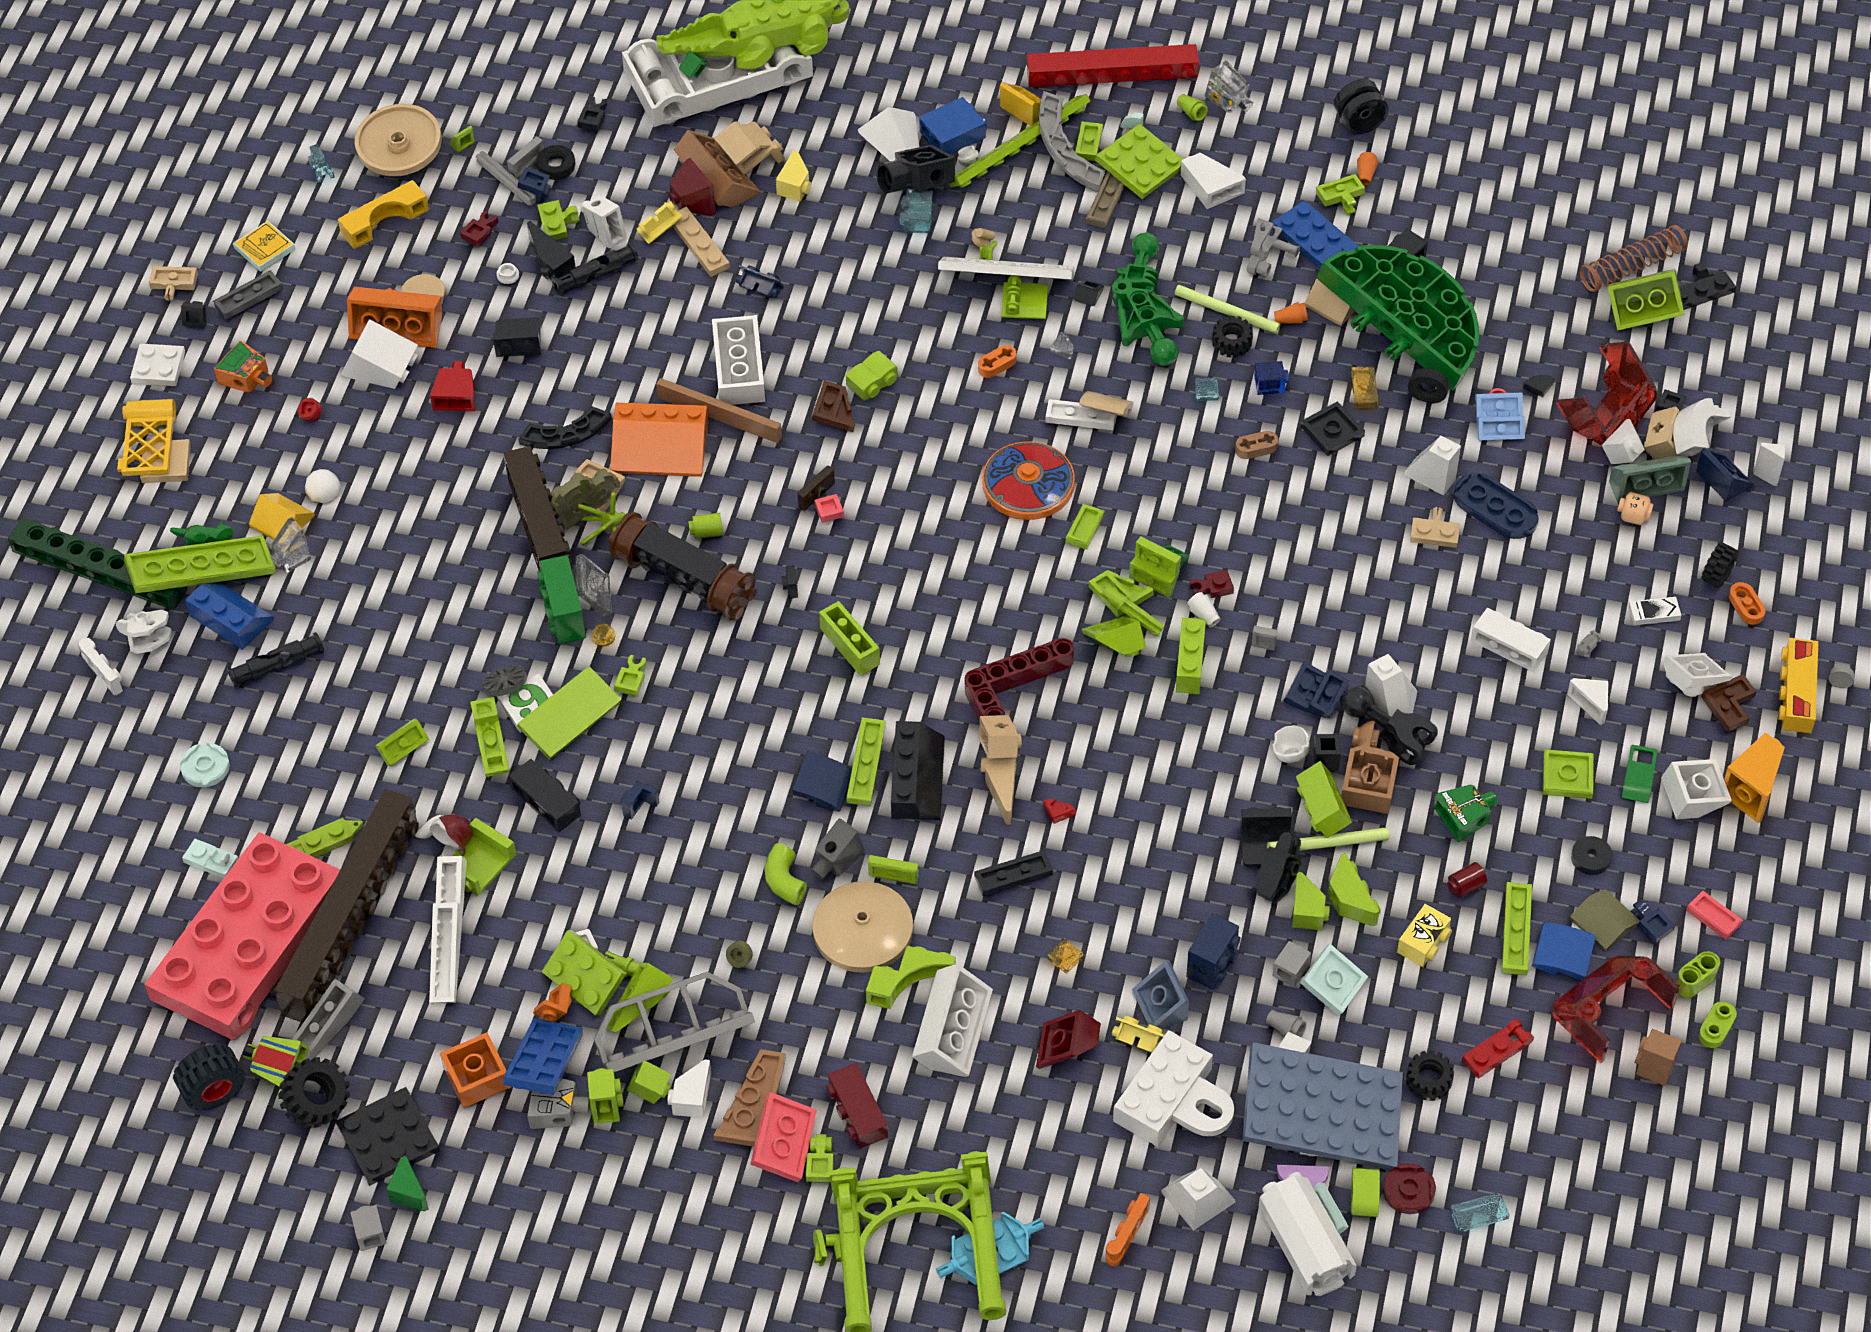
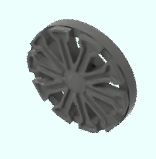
M510 665L508 668H505V666L498 668L495 673H489L486 679L483 680L484 692L489 696L510 694L525 684L527 675L524 668L521 666L517 667V665Z

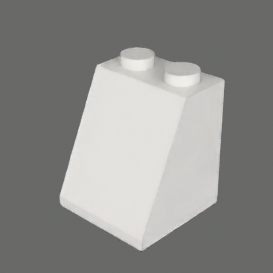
M369 319L341 375L395 389L399 381L404 383L409 373L406 370L407 365L412 367L418 356L414 353L418 344Z

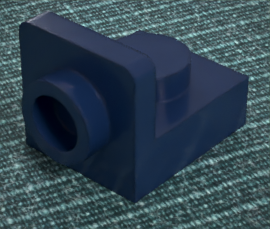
M525 167L518 181L517 188L536 194V203L540 204L543 197L547 198L551 189V185H548L550 176Z

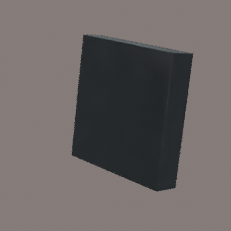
M1338 401L1302 420L1300 425L1327 456L1365 436V430Z

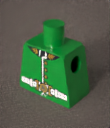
M1470 784L1437 793L1434 809L1455 840L1460 842L1489 822L1490 807L1497 805V798L1492 791L1481 795L1476 787Z

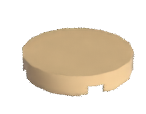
M428 274L413 276L404 283L401 292L441 296L442 303L446 296L443 282L438 277Z

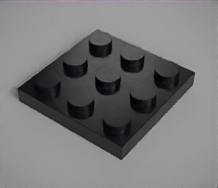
M407 1087L335 1121L369 1186L393 1175L400 1158L403 1156L407 1157L411 1166L440 1152L434 1136Z

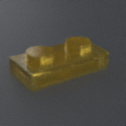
M1351 367L1355 408H1378L1379 401L1374 367Z

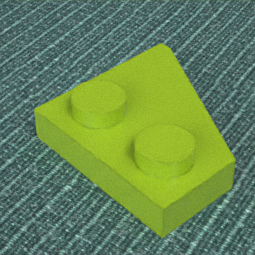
M1109 570L1089 581V588L1117 617L1124 614V612L1120 609L1117 611L1114 605L1100 597L1108 583L1124 596L1128 595V599L1136 605L1154 595L1152 587L1147 586L1145 589L1135 585L1134 580L1120 577Z

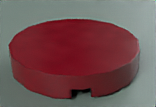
M1406 1163L1397 1165V1167H1394L1393 1170L1387 1173L1383 1185V1194L1385 1200L1393 1209L1400 1213L1417 1214L1430 1207L1434 1201L1436 1184L1433 1176L1428 1174L1424 1170L1425 1168L1420 1165Z

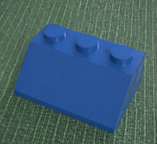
M222 583L201 584L185 599L190 617L241 650L274 620L273 615Z

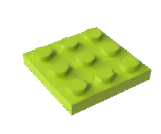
M1140 123L1098 153L1095 158L1097 163L1141 199H1144L1181 171V160H1184Z

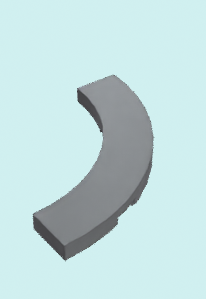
M1044 91L1039 108V127L1048 152L1059 167L1070 177L1098 192L1106 171L1096 167L1075 153L1065 133H1063L1061 125V110L1064 98Z

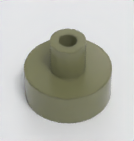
M736 941L726 950L727 961L736 968L744 967L753 957L751 947L744 941Z

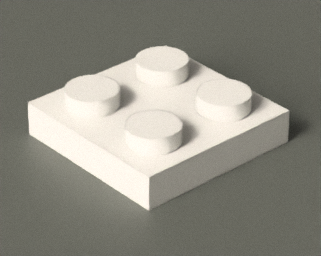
M140 344L130 377L132 384L176 386L185 356L184 346Z

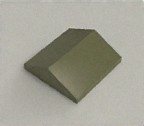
M1606 889L1590 895L1569 918L1581 930L1596 935L1595 943L1605 952L1638 927L1640 921Z

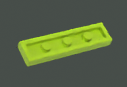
M862 717L848 788L847 803L871 806L886 727L885 720Z
M1507 882L1501 973L1527 975L1532 884Z

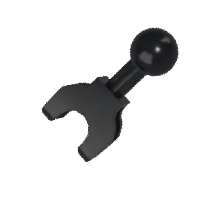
M1352 687L1342 697V707L1349 716L1355 718L1367 716L1383 727L1379 737L1385 740L1389 751L1398 756L1399 760L1405 764H1417L1423 756L1422 745H1429L1438 735L1437 727L1420 714H1407L1397 709L1391 717L1373 705V698L1370 692L1363 687Z

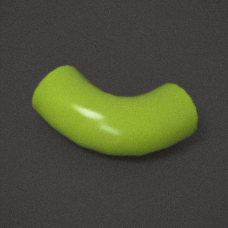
M776 843L771 849L765 864L766 882L775 895L789 903L799 905L805 895L807 883L794 878L789 873L790 866L796 857L795 852L784 844Z

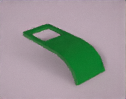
M1631 745L1621 798L1645 803L1649 802L1657 749ZM1634 750L1652 753V764L1633 761Z

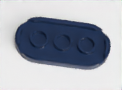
M1469 474L1457 481L1454 491L1456 504L1463 511L1499 534L1512 539H1521L1530 536L1536 530L1539 520L1536 507L1530 501L1485 474H1477V476Z

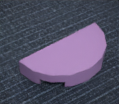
M1277 1165L1276 1168L1280 1181L1285 1180L1292 1173L1300 1172L1302 1177L1309 1179L1312 1187L1317 1183L1326 1182L1329 1173L1328 1166Z

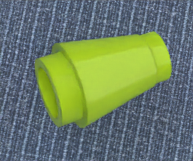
M1185 94L1180 95L1177 99V105L1192 120L1200 121L1206 116L1208 108L1204 101Z

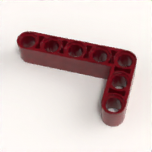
M1060 638L968 671L964 678L965 696L979 722L980 716L1005 715V711L996 694L1070 668L1074 662V644L1067 638Z

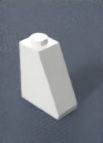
M1198 153L1181 160V177L1206 209L1245 194L1246 178L1206 155Z
M1440 436L1413 460L1405 470L1404 475L1444 496L1456 480L1461 446Z

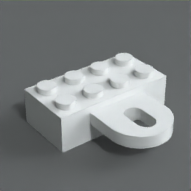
M1168 1030L1115 1104L1113 1122L1158 1147L1174 1122L1202 1136H1215L1223 1133L1233 1121L1234 1104L1231 1097L1224 1090L1205 1080L1212 1069L1213 1055ZM1199 1104H1206L1219 1111L1222 1116L1218 1119H1212L1198 1111L1196 1107Z

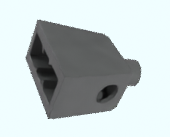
M839 818L817 845L815 852L819 861L811 871L819 879H823L829 871L836 876H840L865 852L858 831Z

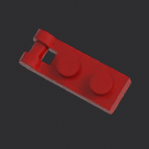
M1514 1019L1505 1028L1464 1054L1462 1062L1479 1079L1530 1045L1534 1040V1036L1522 1028L1523 1024L1518 1019ZM1513 1035L1518 1038L1515 1042L1510 1038Z

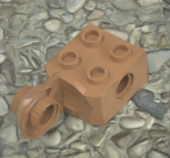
M1370 721L1361 727L1355 726L1341 797L1345 806L1389 814L1399 757L1393 752L1377 748L1380 730L1374 729L1375 721Z

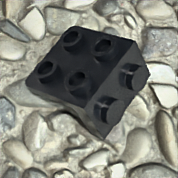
M534 317L497 320L495 323V333H493L496 357L541 354L540 319Z
M1252 807L1241 809L1240 833L1244 866L1261 867L1267 843L1278 841L1283 832H1290L1291 808L1274 807L1258 809Z

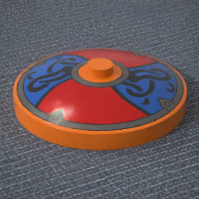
M1018 442L1001 448L989 458L983 470L982 485L988 502L999 512L1016 519L1035 520L1055 514L1069 502L1074 491L1075 475L1070 461L1056 448L1039 442Z

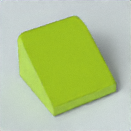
M467 127L453 136L449 142V145L458 153L475 143L473 127Z

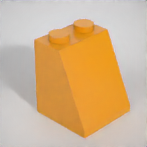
M1766 732L1728 766L1724 778L1732 800L1731 803L1757 823L1762 821L1785 748L1779 740L1772 738Z

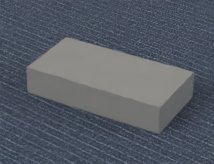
M536 136L507 161L509 173L518 178L522 175L525 167L530 168L537 162L539 152L544 149L543 140Z

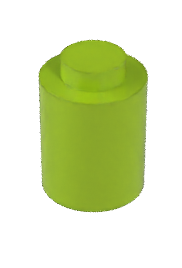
M720 513L692 516L693 521H688L690 535H695V539L723 536Z

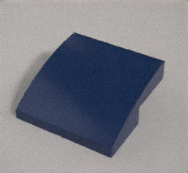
M1304 661L1283 701L1313 715L1330 718L1349 680L1330 669L1323 672Z
M807 751L792 789L793 795L814 800L817 807L840 812L848 792L852 768L832 758Z

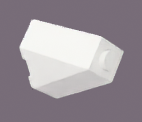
M888 107L858 129L859 134L889 161L895 160V152L919 147L916 116L911 111Z
M1387 654L1369 663L1365 687L1373 697V705L1391 717L1397 709L1403 713H1413L1417 690L1391 656Z
M1202 1168L1181 1176L1161 1190V1193L1193 1231L1235 1203V1199L1225 1187Z

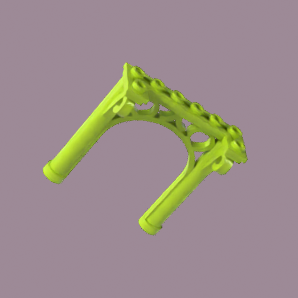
M973 1151L961 1155L963 1169L948 1168L938 1172L923 1171L918 1174L905 1176L898 1174L888 1178H868L864 1181H858L856 1168L841 1167L837 1170L829 1171L834 1201L837 1202L847 1316L844 1320L845 1332L872 1331L865 1266V1251L870 1238L888 1221L902 1215L919 1212L947 1216L965 1228L973 1244L979 1296V1315L985 1320H997L1006 1315L1005 1300L1002 1299L993 1225L989 1190L991 1176L987 1152ZM935 1193V1202H931L930 1197H924L922 1195ZM958 1193L963 1196L962 1200L952 1207L941 1201V1198L946 1194ZM904 1197L896 1201L897 1206L893 1207L891 1199ZM882 1202L887 1206L878 1216L865 1211L866 1206L871 1203ZM969 1204L972 1222L961 1213ZM860 1217L869 1223L862 1235L860 1232Z

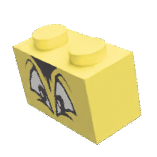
M1424 904L1399 939L1397 953L1424 967L1428 960L1432 961L1439 951V944L1441 942L1445 943L1452 932V929H1450L1451 918Z

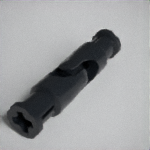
M629 242L626 244V247L617 251H609L590 260L588 263L568 270V273L560 277H552L551 281L556 293L561 296L564 294V291L573 287H581L593 279L600 278L622 268V265L632 260L638 261L639 257L634 245ZM601 264H604V265H606L607 267L602 270V269H601Z
M315 632L309 638L301 641H292L269 651L266 655L250 658L242 665L234 668L228 667L227 672L233 686L236 688L239 683L266 676L273 670H279L306 659V656L316 652L323 653L324 648L317 632ZM280 652H289V657L286 661L283 662L279 655Z

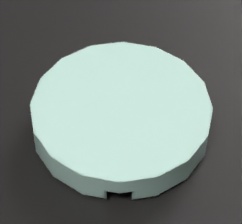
M206 743L207 745L200 746L198 744L188 749L180 762L183 778L195 787H210L222 781L229 772L230 763L226 751L221 746Z

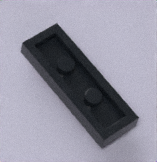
M1045 850L974 871V877L982 896L1053 875V869Z

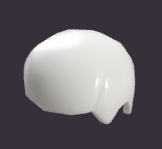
M319 469L313 471L307 477L305 493L313 502H331L339 494L341 488L340 481L329 470Z
M1295 725L1285 726L1275 733L1274 744H1272L1276 758L1286 763L1301 761L1309 752L1308 733L1302 727Z

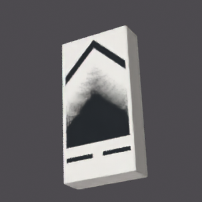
M1676 597L1630 601L1628 605L1633 625L1681 620V612Z

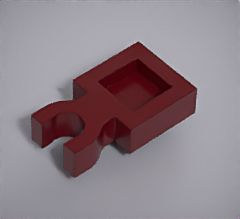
M484 210L478 221L472 219L460 231L461 239L479 247L491 234V228L499 223L498 217L494 215L491 219H488V212Z
M1228 570L1205 574L1204 580L1193 579L1189 582L1190 589L1199 588V590H1193V596L1199 592H1202L1204 595L1210 594L1211 598L1234 594V586Z

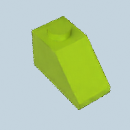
M1298 872L1296 876L1292 927L1322 930L1323 921L1329 920L1330 906H1325L1326 896L1302 872Z

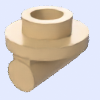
M982 228L972 231V241L978 247L990 245L989 241L995 238L994 231Z

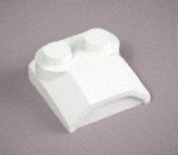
M1706 653L1666 655L1664 660L1666 677L1671 683L1680 688L1685 695L1690 697L1702 694L1705 687L1732 679V675L1722 669Z

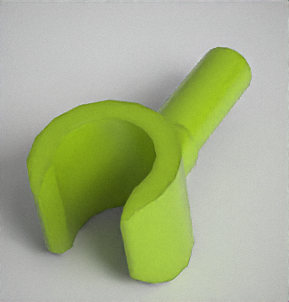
M993 241L988 246H981L979 259L993 260V249L997 245V241Z

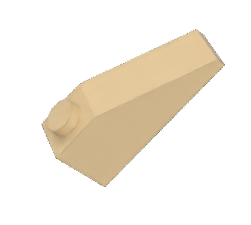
M987 756L986 758L982 757L981 772H985V782L1005 823L1011 825L1016 757L990 759Z

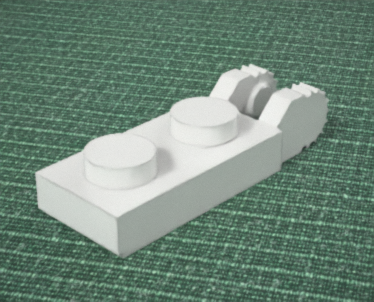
M87 637L81 638L78 642V647L81 650L83 659L113 695L121 693L123 691L120 684L122 677L115 668L111 669L109 667L108 660L103 654H98L95 650V643Z

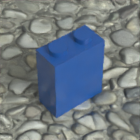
M964 97L919 116V132L929 144L948 154L955 153L986 138V120L978 115L974 106L968 103Z

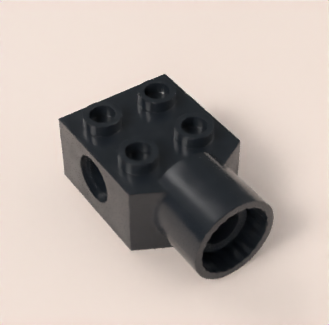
M931 144L895 152L894 161L881 163L877 167L878 185L886 194L906 189L924 192L932 187H945L946 184L955 182V157Z

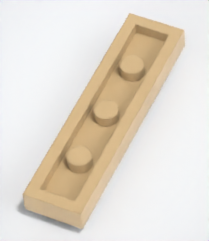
M687 207L678 210L683 217L673 224L672 227L709 276L712 277L729 269V261Z

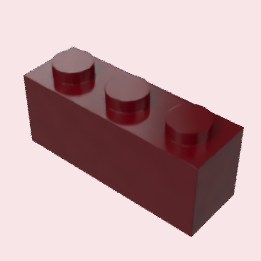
M857 1062L828 1073L829 1084L826 1085V1089L830 1099L835 1098L838 1104L836 1110L840 1119H845L848 1124L846 1130L850 1140H856L859 1149L888 1138V1125Z

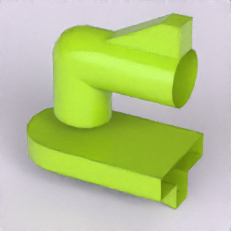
M820 1229L814 1230V1263L824 1266L827 1259L825 1248L827 1246L834 1247L837 1262H842L840 1235L838 1233L826 1234L823 1239L822 1231Z

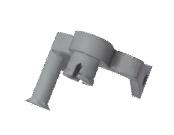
M1258 218L1254 240L1250 249L1252 255L1247 265V272L1267 277L1271 270V264L1264 262L1263 259L1268 257L1272 247L1294 254L1297 257L1300 245L1295 246L1277 239L1283 229L1274 226V223ZM1263 223H1266L1265 231H1261ZM1274 228L1275 234L1270 236L1269 233Z

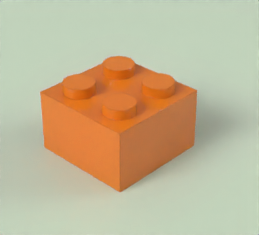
M488 1032L440 1052L443 1068L463 1108L511 1088L510 1086L503 1085L504 1075L507 1070Z

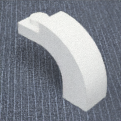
M1712 398L1700 400L1682 409L1676 416L1673 427L1676 453L1678 455L1693 456L1700 453L1704 447L1709 448L1706 425L1714 426L1731 418L1729 409L1719 408L1718 405H1714Z

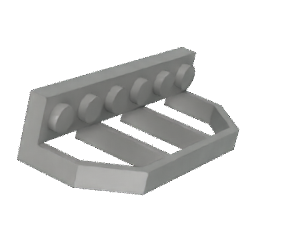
M704 972L610 1005L594 1037V1041L604 1069H613L616 1072L642 1063L643 1060L647 1061L755 1023L752 1012H748L740 987L709 972ZM708 978L734 991L740 1010L730 1013V1019L721 1021L720 1018L707 1021L705 1022L706 1027L700 1029L686 985ZM680 988L692 1027L682 1030V1036L672 1038V1035L659 1038L657 1039L658 1044H656L642 1000ZM636 1003L651 1047H648L647 1043L632 1048L633 1053L624 1056L623 1052L608 1056V1061L601 1038L616 1009Z

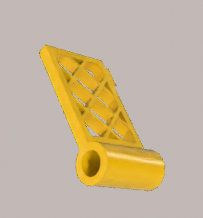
M174 399L127 401L126 406H123L124 420L127 419L123 458L118 459V472H121L122 476L169 474L173 424L176 421ZM159 425H167V428L161 433L154 430ZM143 426L145 428L138 434L132 431V427ZM148 433H152L155 437L149 442L142 439ZM161 440L165 443V446L157 451L152 446ZM136 442L143 445L136 452L130 449ZM147 450L153 453L146 460L140 457ZM158 458L163 461V466L153 467L151 465ZM135 459L141 463L135 468H128V465Z

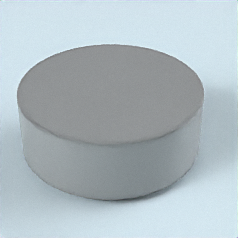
M1835 666L1830 671L1829 682L1838 688H1848L1853 684L1855 674L1847 666Z

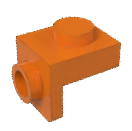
M564 983L560 984L550 992L549 1001L544 1000L534 1008L533 1014L540 1016L546 1021H557L567 1013L571 1004V986Z

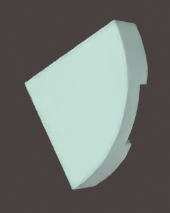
M1133 113V115L1126 116L1120 127L1132 129L1139 123L1143 126V114Z

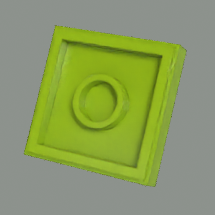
M1544 749L1543 795L1592 799L1594 753Z

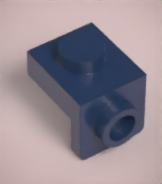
M636 781L631 790L625 792L621 799L623 816L632 820L644 802L657 807L659 804L658 791L650 784Z

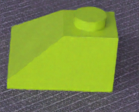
M1126 615L1082 629V633L1122 655H1126V657L1140 654L1139 650L1146 649L1140 622Z

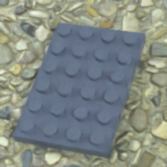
M1253 1042L1250 1046L1242 1141L1393 1170L1394 1167H1397L1403 1072Z

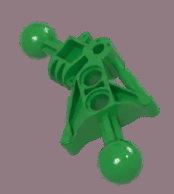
M1145 232L1135 236L1132 241V251L1136 256L1134 264H1128L1127 268H1119L1117 270L1118 278L1112 285L1113 302L1119 308L1117 313L1122 345L1129 346L1134 340L1148 336L1152 342L1150 349L1151 359L1158 365L1169 366L1175 362L1179 351L1176 343L1171 339L1164 338L1161 331L1168 328H1183L1184 316L1174 311L1161 296H1157L1154 293L1159 275L1156 270L1147 266L1149 259L1157 255L1159 242L1153 234ZM1124 308H1127L1131 315L1129 320L1127 318L1126 309Z

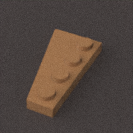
M760 1049L746 1075V1080L742 1087L738 1089L735 1100L730 1109H727L723 1122L713 1135L715 1141L755 1146L765 1098L769 1092L778 1095L786 1053Z

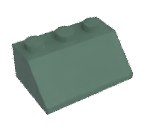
M1677 455L1612 467L1609 483L1617 503L1620 502L1621 498L1626 499L1627 494L1630 492L1653 497L1684 491L1691 460L1690 458Z

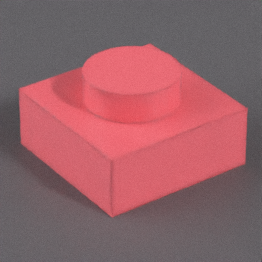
M837 494L814 500L822 523L844 517V511Z

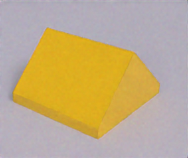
M1001 82L1000 107L1030 126L1039 121L1041 98L1021 86Z
M279 493L260 494L251 516L249 527L286 547L315 515L314 512Z

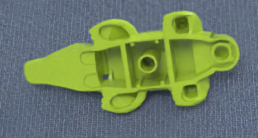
M740 0L721 14L709 13L702 18H697L693 24L689 23L685 28L681 27L678 31L674 29L668 35H658L657 48L665 55H687L689 52H693L703 57L734 56L737 59V68L755 69L764 65L772 57L774 50L781 47L794 45L802 55H813L822 51L828 41L827 28L831 27V24L842 23L848 18L849 4L846 0ZM732 30H735L736 38L734 39L730 36Z

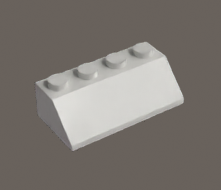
M959 964L937 970L912 1057L930 1070L963 1077L969 1076L993 989Z

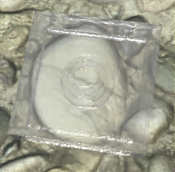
M580 554L576 556L577 594L603 616L612 614L610 576L585 555Z

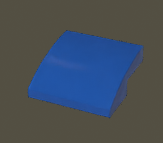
M1544 922L1541 927L1532 967L1554 976L1561 972L1582 981L1587 974L1596 935L1570 926Z

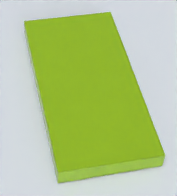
M588 666L517 724V727L551 760L619 705L622 699Z

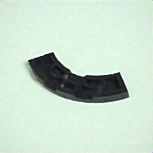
M591 406L582 416L567 426L558 428L557 426H539L529 423L518 439L519 444L538 449H557L572 446L596 435L609 423L612 415L607 411Z

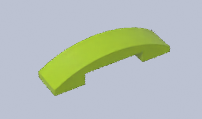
M494 697L471 701L485 776L509 773Z

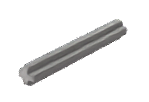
M481 151L476 155V161L527 205L532 206L536 203V194L517 188L519 180L486 152Z

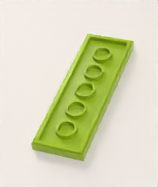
M263 535L124 554V561L135 593L275 574V565Z

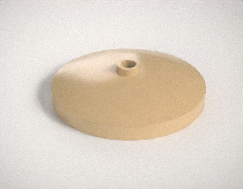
M394 104L374 111L362 121L355 134V148L362 164L369 170L385 176H403L419 171L436 157L442 143L441 130L436 118L429 111L411 104Z
M853 882L834 889L822 899L813 916V937L819 952L831 964L851 972H872L874 965L879 967L890 966L905 953L906 947L910 945L913 935L912 914L906 901L893 889L874 882Z

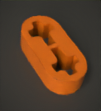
M1004 345L982 356L978 361L979 374L982 377L991 378L1014 366L1016 363L1015 348Z

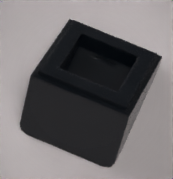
M1084 279L1077 285L1074 300L1095 306L1104 289L1103 284Z

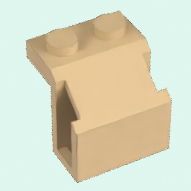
M733 122L714 137L722 150L743 175L768 155H771L778 164L785 159L780 152L783 150L782 146L776 139L771 141L770 137L772 135L765 126L760 128L756 122H750L749 124Z

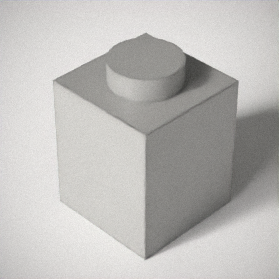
M1288 941L1274 962L1272 976L1295 987L1310 965L1311 952L1300 944Z
M376 1205L362 1206L356 1211L350 1212L360 1251L386 1244Z

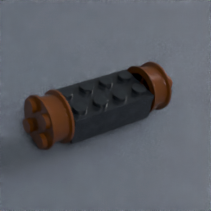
M637 512L626 513L616 531H613L609 537L608 542L611 544L610 555L612 558L625 560L630 568H637L641 565L647 572L659 574L664 581L678 584L686 593L691 594L693 592L697 594L702 601L707 603L709 610L722 612L728 620H738L742 616L748 602L752 601L757 593L754 574L739 571L738 566L733 563L727 565L726 562L661 529L656 522L644 521Z

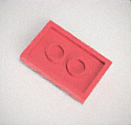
M769 1092L765 1098L750 1165L799 1182L802 1179L817 1110Z

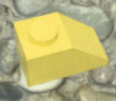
M793 150L776 178L777 195L801 202L804 195L809 193L811 182H809V172L798 151Z

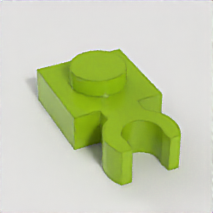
M634 655L629 656L628 668L621 667L614 684L615 692L638 696L645 679L643 671L647 666L646 658H642L639 664H634Z

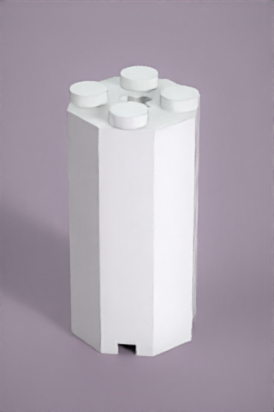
M1295 1172L1278 1183L1270 1182L1263 1187L1264 1194L1260 1196L1259 1208L1306 1294L1312 1295V1291H1314L1316 1296H1322L1344 1285L1345 1283L1342 1279L1348 1275L1349 1279H1351L1355 1275L1357 1265L1309 1179L1302 1177L1300 1172Z

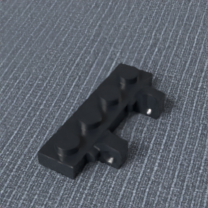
M1702 262L1695 264L1692 274L1697 276L1695 282L1680 287L1684 310L1735 293L1736 285L1725 271L1714 275L1712 271L1708 272V268Z

